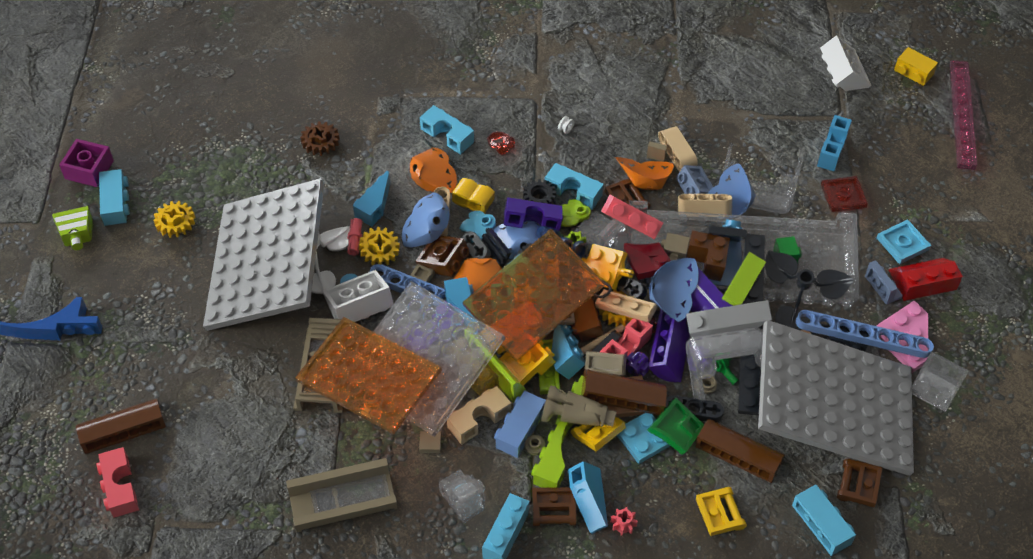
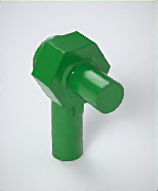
M719 353L712 359L711 367L714 371L722 372L730 383L734 385L739 380L728 367L730 365L729 361L732 360V355L729 353L725 355Z

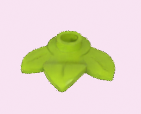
M572 199L568 201V204L560 205L562 206V216L564 217L561 227L575 226L579 222H585L590 218L591 209L583 205L579 200Z

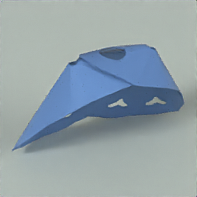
M740 164L732 165L726 169L720 177L719 185L711 188L707 193L715 194L717 192V194L732 196V216L713 218L719 220L739 218L753 204L756 196Z
M431 193L420 199L414 206L412 214L406 220L402 230L404 247H417L432 243L447 228L450 213L441 195ZM434 217H439V224L433 223Z
M525 221L523 223H528L523 224L522 228L504 226V224L493 228L506 247L512 249L510 250L511 255L509 259H514V256L518 255V251L522 250L520 248L522 242L532 243L539 249L542 247L543 242L537 236V229L540 227V225L536 224L537 222Z
M682 258L667 262L656 271L650 283V300L678 322L686 317V314L690 312L692 307L691 294L697 287L699 274L696 260L693 258ZM690 264H692V272L687 268ZM692 279L690 286H688L686 281ZM684 301H686V303L684 304L685 308H683V306L681 305V303H683Z

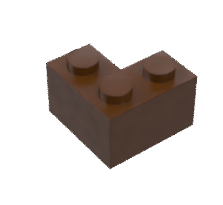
M692 230L686 258H693L698 262H703V273L708 279L721 282L726 267L730 238Z

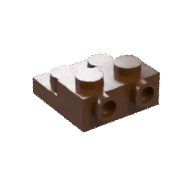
M440 235L438 239L426 245L415 262L416 264L433 269L436 274L452 276L454 272L459 270L462 259L468 257L469 248L463 238Z

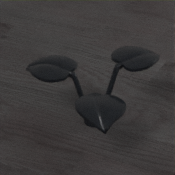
M769 250L766 255L765 269L772 281L782 284L788 278L790 280L797 278V286L800 288L795 308L791 306L780 308L776 313L775 322L800 331L802 329L796 325V318L799 312L802 311L798 310L804 290L810 289L814 283L816 287H820V293L823 297L835 300L841 298L854 281V278L848 274L832 269L819 272L816 279L810 270L805 269L800 271V273L797 272V261L788 254ZM801 317L804 323H808L807 317Z

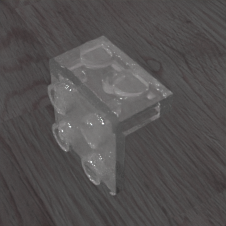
M593 211L590 217L585 219L574 232L578 233L581 231L582 237H586V244L592 247V244L609 247L617 238L618 232L625 230L626 225L616 219L610 220L600 213Z

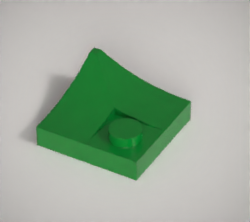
M674 398L647 431L661 438L683 455L696 440L704 424L677 398Z

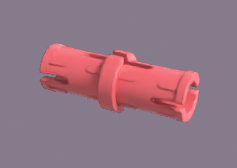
M359 218L351 219L350 232L347 236L349 240L347 253L352 256L359 254L360 237H363L361 234L363 221Z

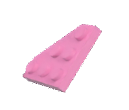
M916 301L911 302L876 325L928 339V313ZM880 335V336H879V338H880L882 341H884V342H888V341H889V339H888L886 336H884V335ZM899 340L902 346H909L905 340ZM919 345V348L921 350L928 351V348L925 345ZM889 350L902 364L911 367V373L925 365L928 361V357L920 358Z

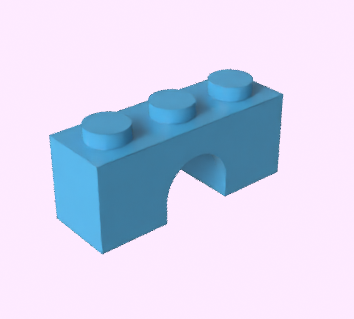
M834 115L827 139L819 156L817 167L835 171L850 129L851 119Z

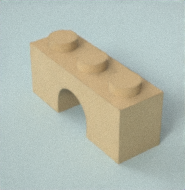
M497 386L493 389H488L477 399L468 401L461 409L452 411L447 417V428L462 445L478 435V424L475 421L477 417L487 416L494 423H497L505 418L508 412L511 413V402Z

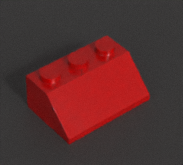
M945 258L889 269L893 281L902 294L903 301L957 290L963 277L955 261Z

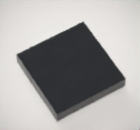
M709 226L703 231V233L730 238V241L737 242L747 237V230Z

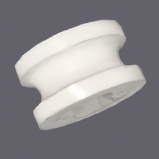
M564 116L558 125V129L568 134L574 126V120H569L568 116Z

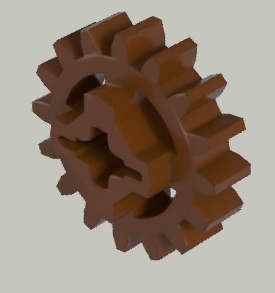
M318 121L317 125L311 123V127L306 126V131L301 132V144L307 153L312 151L313 155L319 153L322 156L323 152L329 154L330 149L335 151V146H339L340 137L338 129L334 128L333 124L328 126L327 122L321 124Z

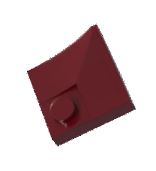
M659 242L641 245L624 243L627 259L638 280L653 277L661 266L671 261Z

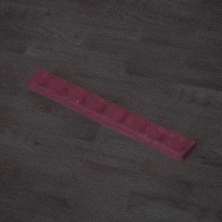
M951 60L949 67L957 168L976 170L977 156L969 64L965 61Z

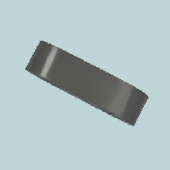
M469 231L463 235L462 238L465 240L469 253L473 258H490V249L476 233ZM470 238H473L474 245L470 243ZM478 249L483 251V256H480Z

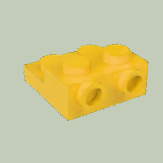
M529 332L499 358L523 386L537 372L542 376L556 362L553 359L555 354L548 347L544 349L542 347L544 342L537 335L533 338Z

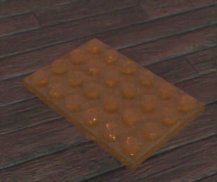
M550 229L464 300L463 306L517 362L602 289L605 283Z
M343 317L295 378L297 382L394 435L439 376L442 369L433 362Z

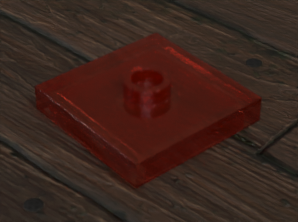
M857 176L821 181V187L831 212L867 208L868 203Z

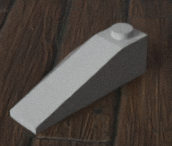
M769 300L686 314L689 333L694 346L706 348L709 352L719 350L750 331L761 327L767 320H772Z

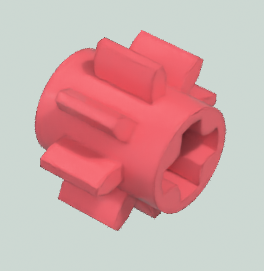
M627 507L622 510L616 509V516H611L610 521L614 523L612 530H617L621 535L627 532L632 534L633 527H637L638 522L634 519L636 513H631Z

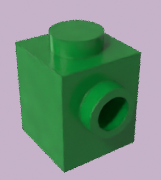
M795 237L776 238L773 251L792 256L798 264L799 258L802 257V251L797 246Z

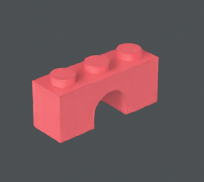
M609 195L601 210L606 215L654 240L663 225V222L612 195Z
M633 318L625 326L621 339L618 342L612 339L600 352L626 354L627 356L631 352L636 354L651 339L653 325Z
M124 447L98 454L100 462L96 464L99 475L103 476L100 485L102 492L106 493L107 498L103 499L106 511H110L114 518L139 511L136 492L132 484H117L121 478L132 475L129 459Z

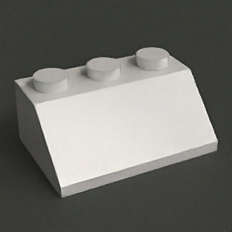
M836 35L820 47L823 53L822 58L828 64L827 70L833 76L832 81L836 87L849 91L872 86L855 49Z
M376 270L323 290V295L334 319L349 320V325L394 306L390 288Z

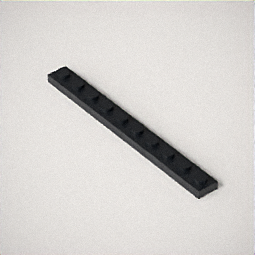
M747 234L745 238L744 259L751 252L764 260L765 235ZM764 267L742 304L763 301ZM762 326L741 336L738 414L759 415Z

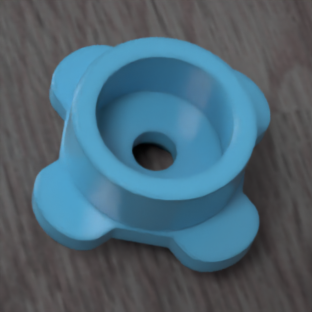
M726 219V223L722 225V227L743 229L740 227L741 222Z

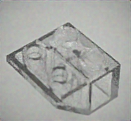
M931 352L910 391L916 397L946 412L964 383L969 371Z

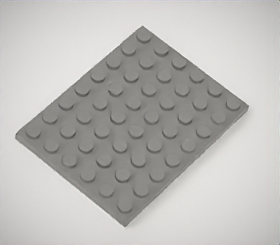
M321 178L224 204L203 324L207 331L310 306L324 191V181Z
M767 320L763 324L758 429L910 476L914 473L911 367Z

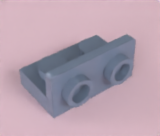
M684 165L676 176L684 194H707L713 188L701 166Z
M876 260L870 262L865 277L884 303L889 304L901 299V292L898 290L895 282L888 277L885 269Z

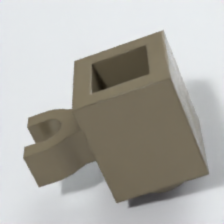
M667 233L666 239H662L661 246L671 261L686 257L690 237Z

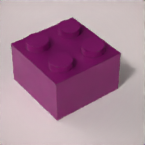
M76 139L59 166L66 180L98 187L99 172L108 171L114 159L109 146Z

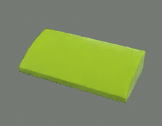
M465 329L467 352L514 404L518 396L521 397L526 389L472 329Z

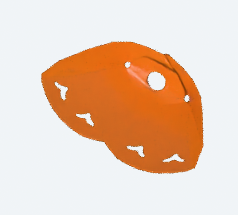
M433 147L411 158V178L419 187L434 192L438 187H446L450 190V193L454 191L457 182L456 172L449 164V157L445 151ZM416 164V165H417V169H416V171L414 172L413 167H414V165Z
M615 157L633 185L640 189H662L674 168L673 163L647 161L639 163L632 159Z
M492 258L466 259L454 279L467 277L468 284L473 286L474 296L479 293L490 296V290L488 289L491 288V285L509 283L502 277V268L497 260Z

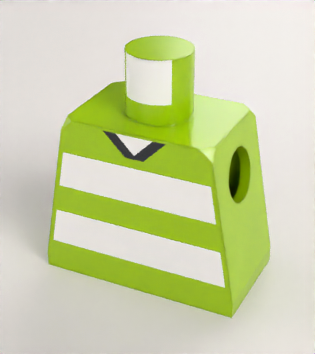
M88 206L52 214L65 246H71L73 250H81L83 243L92 240L93 218Z

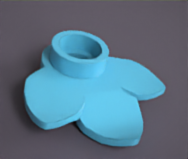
M478 210L469 213V219L462 222L460 230L464 232L472 231L483 239L482 235L486 233V228H495L496 219L491 214H484Z

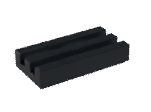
M486 228V233L482 235V240L491 251L490 257L497 260L500 267H503L511 252L492 228Z

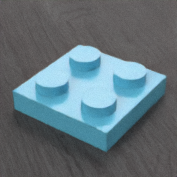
M905 220L877 235L878 241L899 264L930 250L931 244L909 220Z
M644 413L626 423V428L617 435L638 464L671 446L647 431L656 420L650 413Z

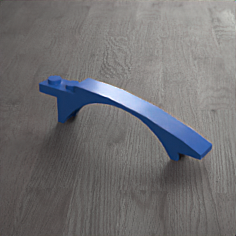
M76 297L59 312L38 321L28 323H6L0 321V335L23 339L61 341L62 334H101L102 325L98 316H85L87 307L82 297Z

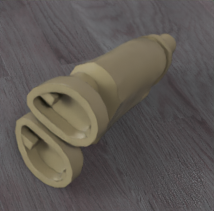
M551 385L541 421L548 422L553 415H561L562 422L599 426L601 422V427L604 424L613 426L616 411L609 410L608 406L570 391L567 394L561 393L556 386Z

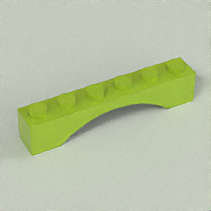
M582 375L578 382H574L571 392L578 395L582 393ZM561 415L557 417L555 431L551 430L547 441L549 443L547 447H543L541 450L539 464L535 463L531 472L533 484L541 488H559L565 476V464L562 458L561 447L566 434L575 423L562 422Z

